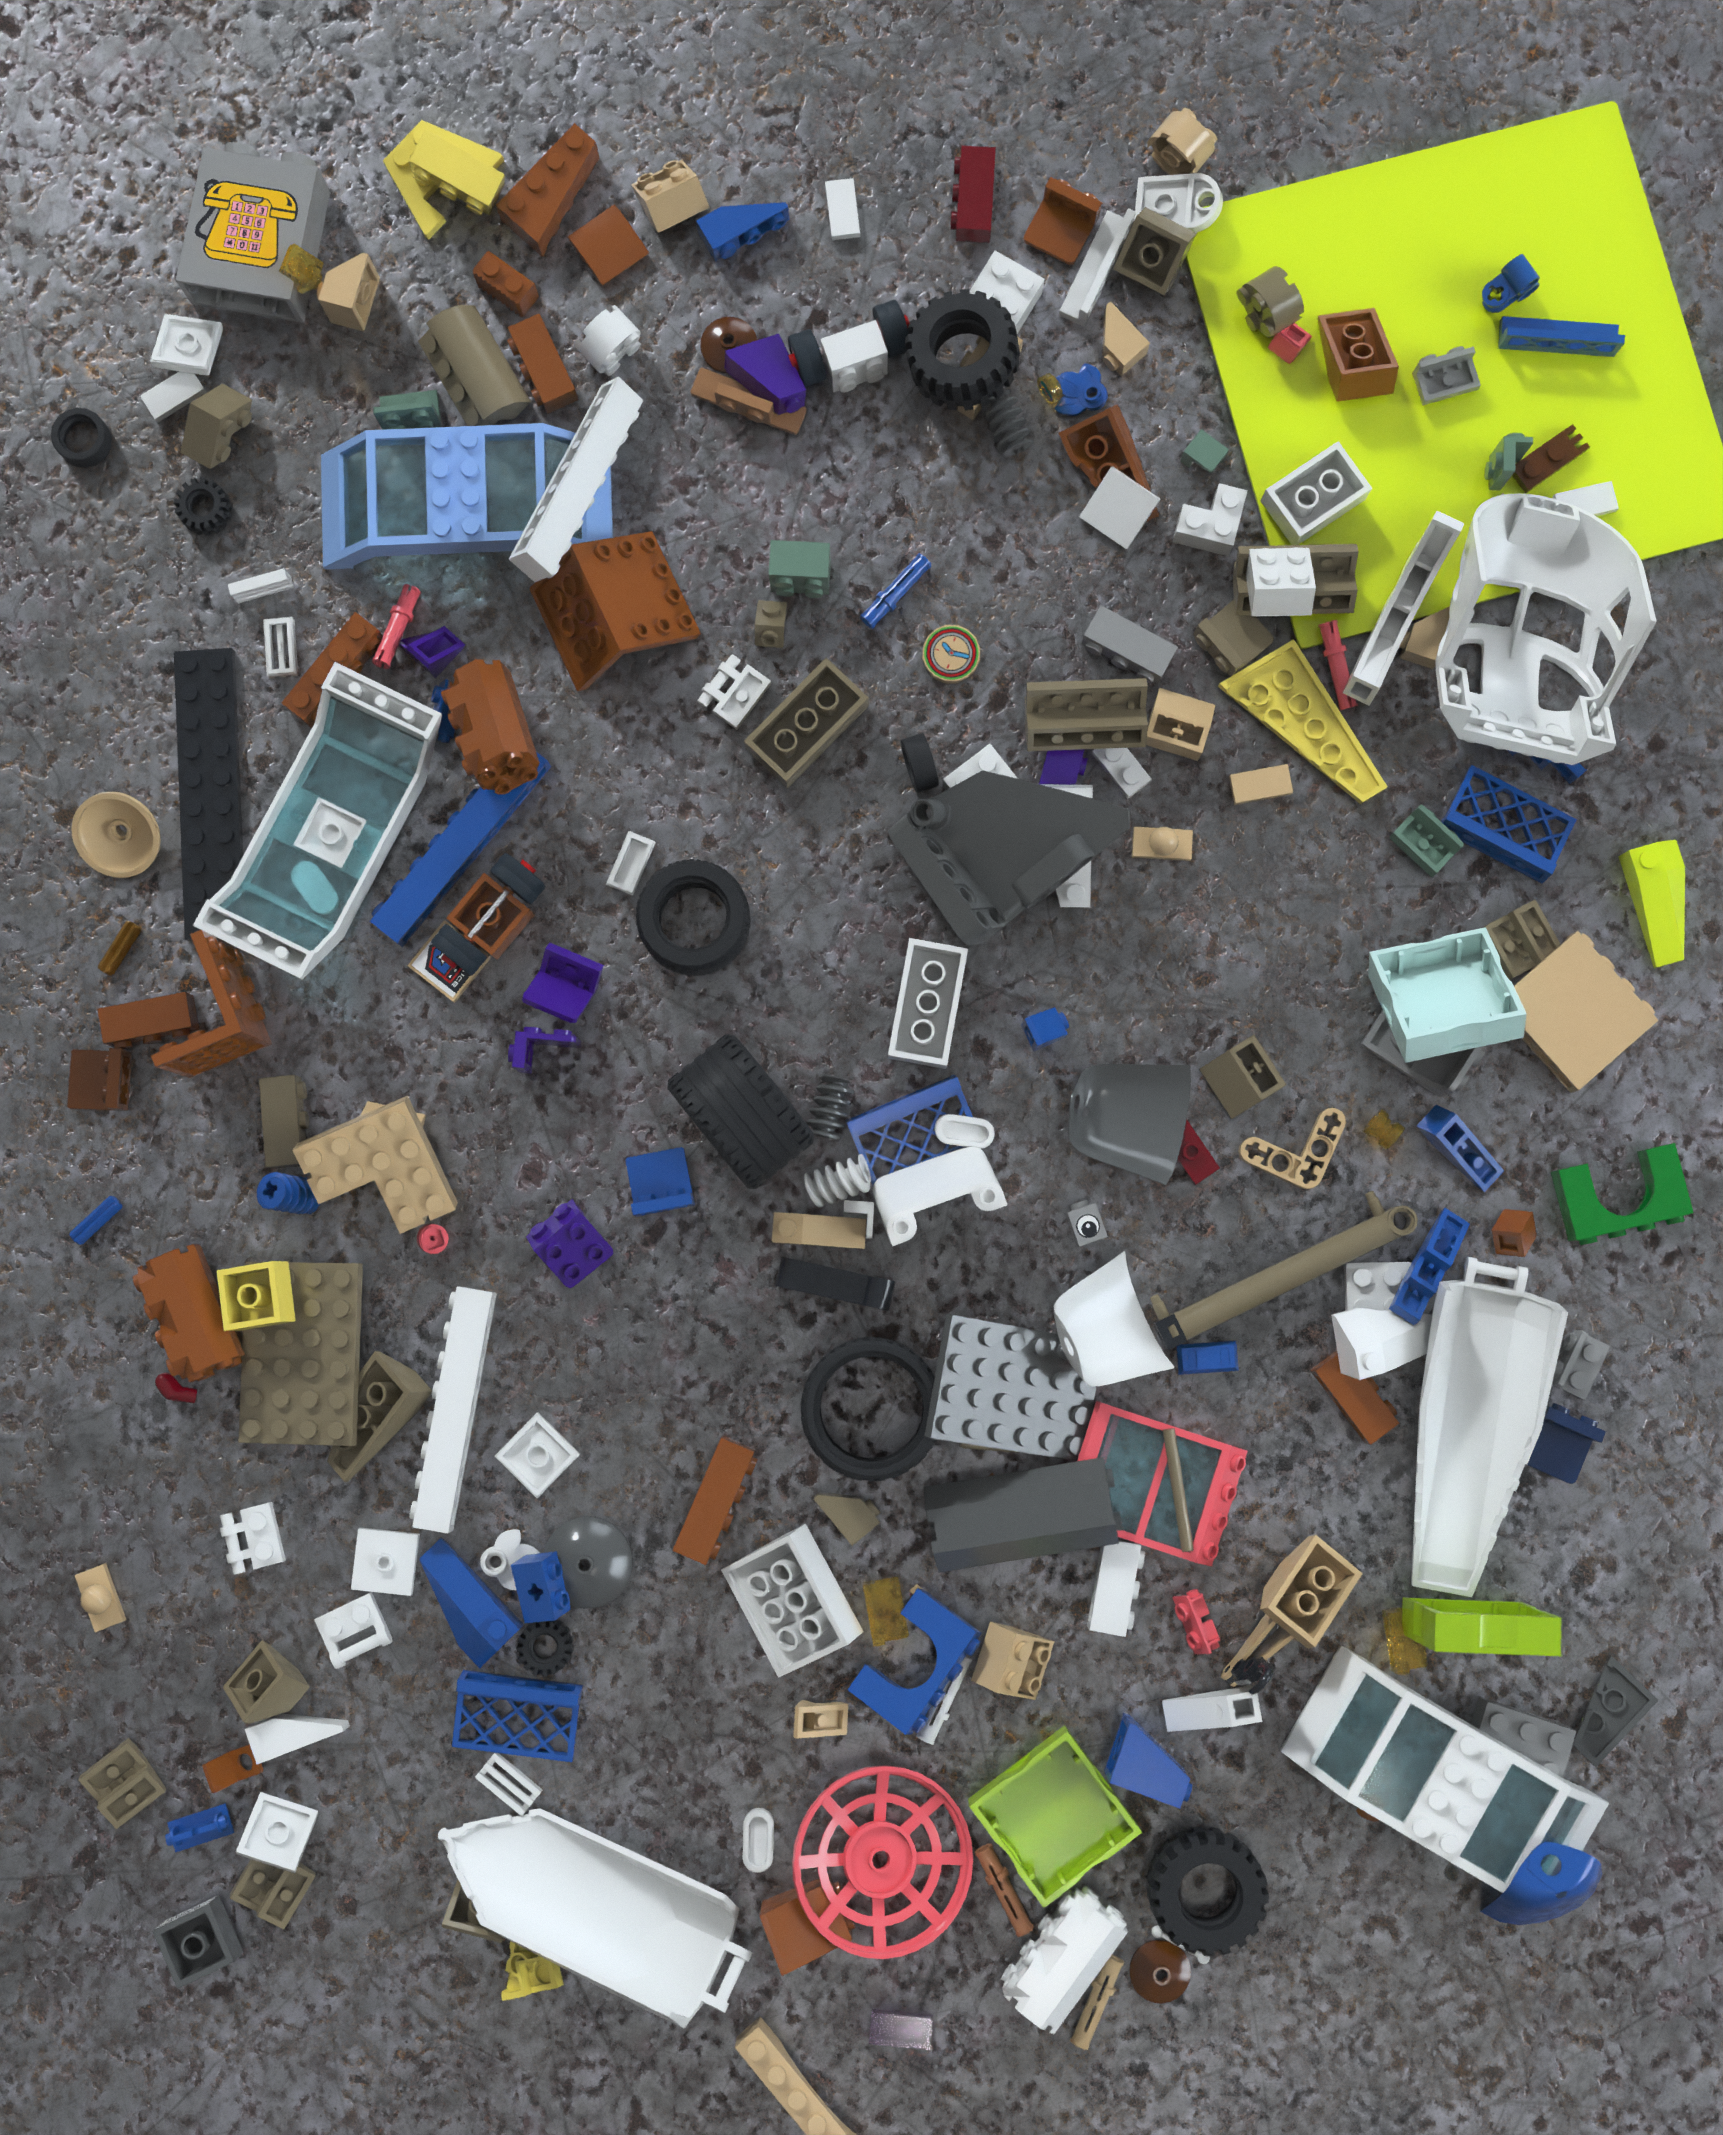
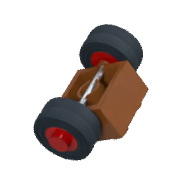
M504 853L490 870L491 874L505 886H500L487 874L483 873L447 916L446 919L462 931L464 935H460L452 927L445 924L431 941L432 945L443 953L441 959L453 969L459 966L471 976L475 974L479 966L487 958L485 954L473 945L474 942L498 960L535 916L513 894L515 893L531 905L546 887L534 875L536 870L523 859L521 862H518L507 853Z

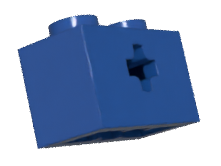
M557 1551L528 1554L510 1565L525 1623L554 1621L571 1610L570 1597L565 1588L562 1576L563 1569L559 1562Z

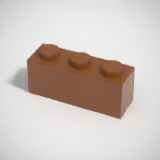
M538 313L508 327L511 338L507 339L513 355L519 354L523 361L519 368L525 381L532 380L535 389L530 391L537 406L543 405L547 414L578 401L574 385L540 314Z
M187 992L97 1009L103 1044L117 1049L132 1048V1043L143 1041V1044L159 1043L162 1041L161 1037L172 1035L173 1039L185 1038L191 1034V1031L199 1030L194 995Z
M1337 1350L1310 1370L1365 1444H1373L1399 1424L1398 1420L1394 1417L1398 1414L1396 1409L1387 1399L1382 1401L1376 1393L1379 1387L1371 1377L1359 1380L1341 1374Z

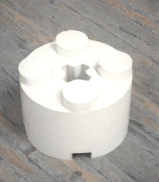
M616 305L611 306V313L605 309L597 315L582 331L586 335L584 340L581 342L577 339L575 342V348L600 374L605 372L607 376H611L620 367L618 361L625 354L630 357L641 346V343L638 341L641 334L640 330Z

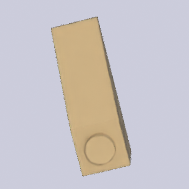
M774 1212L772 1242L865 1249L867 1219Z

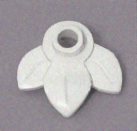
M518 1529L507 1530L497 1537L494 1546L486 1549L480 1559V1565L484 1573L491 1577H497L501 1585L510 1590H516L510 1565L525 1555L540 1553L531 1545L520 1544L521 1533ZM493 1556L501 1558V1565L499 1567L492 1565L491 1558Z

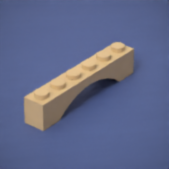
M761 2016L737 2036L735 2049L806 2135H856L830 2110L814 2091L787 2053L779 2038Z

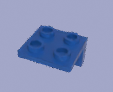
M683 1147L626 1158L625 1161L633 1203L631 1204L633 1216L638 1217L695 1205Z

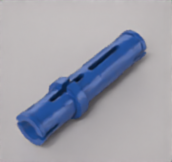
M918 553L883 592L879 591L876 594V600L860 615L862 622L869 628L874 629L877 623L889 611L893 612L896 608V603L932 567L930 561Z

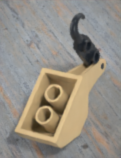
M1317 1535L1308 1536L1279 1564L1265 1585L1260 1610L1265 1615L1235 1657L1224 1668L1221 1678L1232 1687L1257 1682L1249 1690V1693L1253 1695L1260 1692L1270 1682L1275 1671L1274 1666L1267 1660L1294 1638L1307 1649L1316 1647L1363 1573ZM1276 1623L1280 1625V1627L1259 1648L1256 1649V1647L1261 1643V1641L1266 1637V1635L1271 1631V1629L1276 1625Z

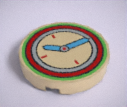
M945 625L936 628L928 635L923 645L922 661L926 670L934 679L946 684H957L975 673L980 662V647L976 637L968 629L959 625Z

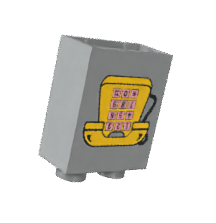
M238 142L226 143L224 151L203 147L176 275V282L191 304L304 323L330 198V191L318 166H316V162L312 158L297 152L282 153L281 160L260 157L256 149Z

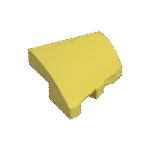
M510 1941L511 1955L505 1969L506 1972H509L507 1988L501 1993L502 2001L525 1997L531 1993L555 1989L564 1985L560 1966Z

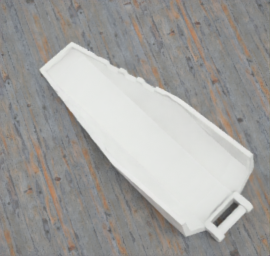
M1466 1257L1462 1279L1439 1282L1432 1314L1419 1404L1411 1585L1414 1587L1467 1597L1473 1596L1487 1563L1488 1554L1496 1541V1533L1502 1519H1505L1508 1512V1505L1513 1492H1516L1523 1468L1525 1464H1528L1542 1430L1568 1312L1558 1303L1525 1291L1528 1278V1268L1517 1266L1516 1268L1478 1262L1477 1258ZM1478 1273L1514 1280L1513 1288L1475 1282V1275Z

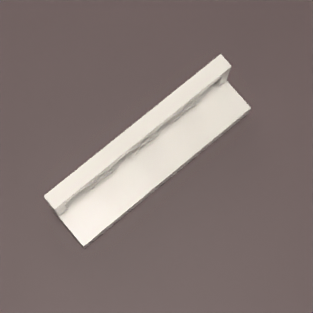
M1128 208L1125 216L1122 217L1107 210L1062 304L1059 316L1085 327L1131 230L1136 211Z

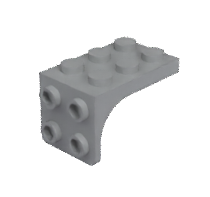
M1383 1010L1360 1044V1046L1438 1097L1453 1094L1455 1090L1459 1092L1469 1078L1465 1075L1471 1066L1475 1067L1485 1054L1481 1050L1482 1046L1405 1063Z

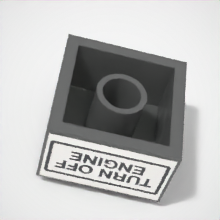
M219 1895L163 1921L152 1931L177 1989L233 1963L243 1953V1949Z

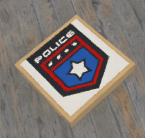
M444 920L407 966L455 1003L492 957L473 943L487 957L475 974L471 976L459 966L455 969L441 959L443 953L434 947L431 941L445 924L452 927L460 935L463 936V934Z

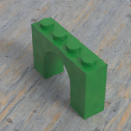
M1672 1143L1637 1151L1645 1181V1195L1640 1206L1626 1216L1611 1213L1599 1202L1588 1163L1550 1172L1568 1241H1579V1245H1586L1598 1242L1597 1236L1608 1234L1609 1239L1627 1235L1626 1229L1637 1227L1638 1232L1656 1228L1655 1222L1666 1220V1224L1671 1225L1684 1222V1215L1693 1214L1676 1144Z

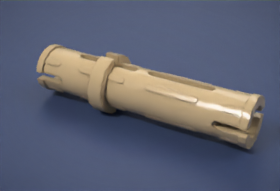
M1113 1954L1102 1967L1097 1978H1094L1092 1981V1991L1082 2011L1073 2037L1070 2039L1072 2044L1084 2050L1089 2049V2044L1107 2001L1115 1993L1114 1985L1124 1964L1122 1959ZM1108 1975L1109 1977H1108L1107 1982H1106V1984H1105V1986H1104V1989H1103V1991H1102V1994H1101L1100 1997H1098V1996H1099V1993H1100V1991H1101V1989H1102V1986H1103V1984H1104V1981H1105V1979H1106V1976ZM1094 2006H1096L1088 2027H1086Z

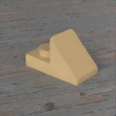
M801 1700L795 1706L794 1738L847 1735L848 1703H813Z

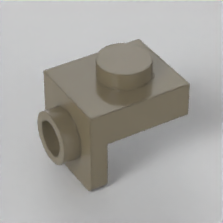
M758 600L755 618L756 646L784 647L787 602Z

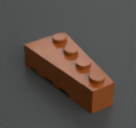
M574 123L496 204L501 221L541 257L547 251V245L552 236L555 237L559 230V224L567 211L569 212L574 204L576 194L579 189L583 188L600 158L596 142Z

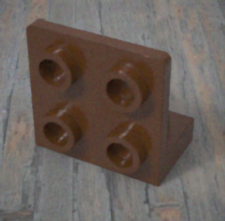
M109 1048V1051L73 1049L71 1051L67 1107L71 1109L128 1111L132 1052L117 1048Z

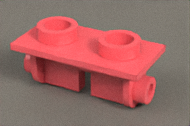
M1196 1588L1186 1592V1595L1173 1596L1175 1613L1179 1620L1182 1621L1187 1634L1186 1641L1194 1654H1211V1650L1219 1648L1218 1641H1220V1637L1213 1620L1209 1619L1205 1622L1201 1620V1617L1210 1614L1203 1594L1199 1593Z

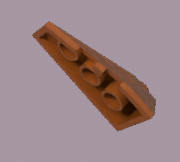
M1118 404L1058 433L1070 460L1085 473L1095 488H1098L1109 469L1113 466L1151 492L1130 430ZM1155 507L1147 521L1159 516L1157 507Z

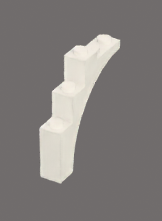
M1436 511L1421 539L1408 557L1374 629L1362 648L1343 694L1370 706L1383 683L1418 608L1459 536L1464 523Z

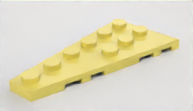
M1294 639L1219 683L1218 687L1359 804L1364 803L1388 787Z

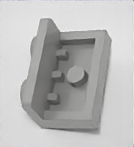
M1463 346L1451 349L1445 355L1437 357L1436 354H1431L1419 360L1412 374L1422 405L1476 391L1480 388L1481 384L1472 360L1476 353L1474 347L1464 349Z

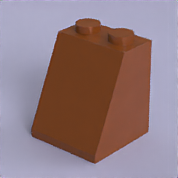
M829 1874L830 1884L837 1895L842 1890L839 1881L833 1882L832 1876ZM818 1878L803 1884L813 1911L820 1918L829 1906L830 1901L827 1899ZM795 1888L762 1901L759 1916L781 1976L838 1948L820 1934L806 1917ZM839 1913L828 1928L840 1937L852 1941V1930L856 1926L854 1921Z

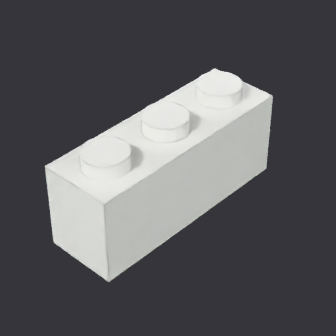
M1119 1539V1544L1100 1547L1087 1622L1089 1630L1126 1637L1127 1629L1132 1630L1135 1613L1130 1611L1132 1599L1137 1600L1140 1582L1135 1581L1137 1569L1143 1568L1145 1551H1141L1140 1544Z

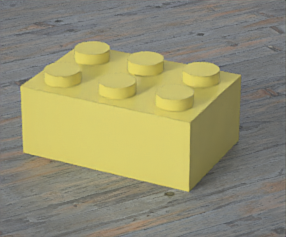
M424 129L409 160L411 171L414 173L413 177L427 186L433 183L441 189L440 193L453 201L456 198L463 200L467 203V209L480 216L483 212L490 215L505 185V174L427 129Z

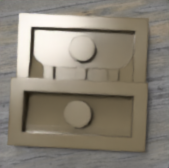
M1536 899L1484 926L1500 956L1501 967L1509 980L1537 966L1561 945Z
M130 1738L126 1739L82 1773L78 1780L98 1802L97 1809L115 1829H118L166 1791L156 1771Z
M250 1859L232 1889L230 1899L256 1911L257 1917L285 1929L314 1880L316 1873L301 1862H299L296 1872L292 1873Z

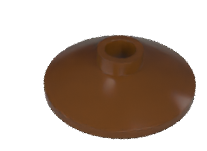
M722 317L710 323L704 330L700 342L701 353L711 368L718 372L727 373L724 368L725 351L757 341V336L753 328L744 320L736 317ZM728 337L734 339L733 343L729 345L723 341Z
M1156 1939L1144 1943L1136 1950L1130 1962L1129 1974L1133 1987L1141 1997L1153 2003H1168L1179 1998L1187 1989L1191 1978V1967L1185 1952L1180 1947L1167 1940ZM1159 1970L1167 1972V1976L1164 1979L1156 1977V1973Z

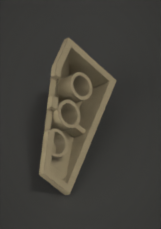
M375 1351L359 1372L357 1445H333L327 1460L344 1482H348L417 1414L431 1395V1388L415 1370L380 1351Z

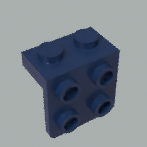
M1553 1403L1552 1407L1547 1406L1542 1430L1526 1465L1566 1483L1573 1484L1578 1478L1592 1441L1602 1443L1606 1431L1597 1428L1599 1422L1581 1415L1580 1419L1574 1418L1569 1415L1570 1409Z

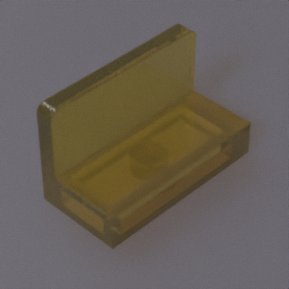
M890 1577L863 1582L873 1647L885 1645V1641L907 1638L909 1633L906 1618L900 1614L904 1609L899 1578Z
M1402 1607L1383 1609L1382 1615L1391 1671L1397 1675L1410 1674L1409 1669L1427 1667L1428 1661L1425 1646L1404 1636Z

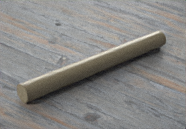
M1175 1428L1163 1429L1182 1552L1193 1551L1194 1547Z

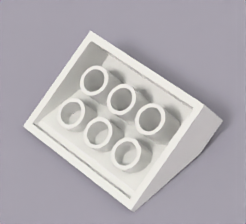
M806 1524L782 1535L721 1569L778 1678L850 1644L864 1632Z

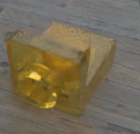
M292 244L288 247L279 272L299 284L297 291L304 294L312 289L315 290L321 283L323 277L321 270L324 262L298 245Z

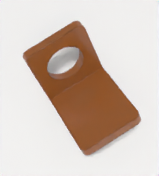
M250 1744L226 1752L202 1765L211 1793L213 1794L240 1780L263 1772L262 1764H256ZM242 1754L250 1756L252 1760L251 1770H246L242 1766L240 1761Z

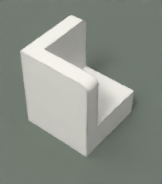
M844 1200V1217L867 1219L866 1239H872L874 1202Z

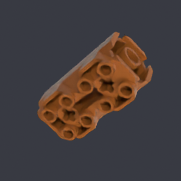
M475 659L455 670L453 675L454 683L450 682L449 687L441 692V696L451 712L448 714V719L455 730L461 729L462 731L461 735L455 737V742L465 758L462 760L464 770L470 777L475 775L483 790H495L496 794L504 795L512 789L536 779L538 776L537 768L540 763L511 672L500 660H492L493 664H485L483 659Z
M200 1244L186 1246L188 1251L185 1253H181L178 1248L145 1262L146 1265L138 1267V1274L132 1276L137 1291L142 1292L146 1301L144 1310L150 1320L157 1319L160 1323V1330L155 1332V1337L159 1346L165 1348L169 1358L166 1360L169 1372L172 1376L179 1374L182 1380L188 1379L189 1383L194 1381L200 1382L214 1376L213 1370L215 1369L217 1371L227 1370L243 1363L241 1357L245 1355L236 1331H224L219 1289Z

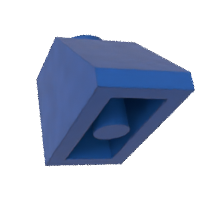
M1055 1007L1029 1016L1021 1024L1033 1052L1065 1038L1068 1035L1066 1029L1070 1028L1064 1013H1058Z

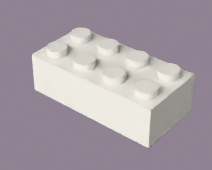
M909 938L888 1059L946 1069L968 948Z

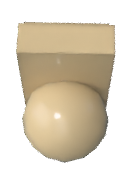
M1134 827L1132 858L1191 861L1193 830L1171 829L1168 827Z
M106 1563L75 1575L81 1592V1606L88 1612L94 1632L126 1620Z

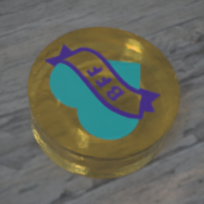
M1046 373L1037 379L1038 389L1049 404H1053L1062 398V388L1054 375Z

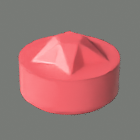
M434 1223L424 1225L417 1234L418 1246L429 1254L442 1252L448 1244L447 1231L442 1226Z

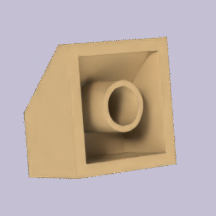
M361 253L326 272L324 282L319 283L317 299L331 323L364 332L380 281V277L369 254Z

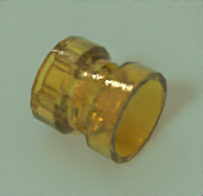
M1380 1109L1362 1131L1369 1137H1379L1378 1145L1387 1150L1401 1136L1405 1127L1399 1122L1391 1124L1392 1120L1389 1119V1114Z

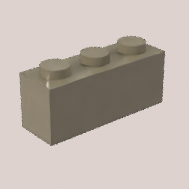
M297 1075L259 1078L265 1167L278 1169L300 1166L293 1149L297 1143L306 1140L305 1129L309 1128V1115L307 1111H304L303 1099L307 1098L306 1083Z

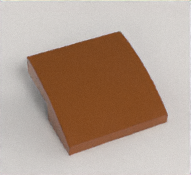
M615 204L567 237L601 286L649 254L641 239Z

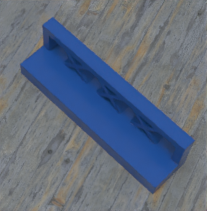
M1502 316L1499 325L1498 349L1614 357L1624 345L1625 335H1618V324Z

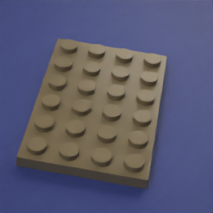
M246 1262V1265L257 1264V1263H263V1262ZM289 1262L296 1321L243 1330L242 1349L245 1355L242 1356L243 1363L241 1366L238 1443L357 1445L363 1263Z

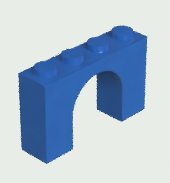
M917 1588L900 1614L923 1630L935 1645L937 1662L931 1677L919 1687L907 1689L893 1682L873 1665L865 1664L848 1688L849 1692L905 1735H912L914 1731L919 1733L928 1720L925 1715L931 1706L936 1708L946 1694L943 1689L948 1681L954 1682L963 1669V1666L960 1664L966 1655L972 1656L981 1643L978 1640L981 1635L979 1630L924 1589Z

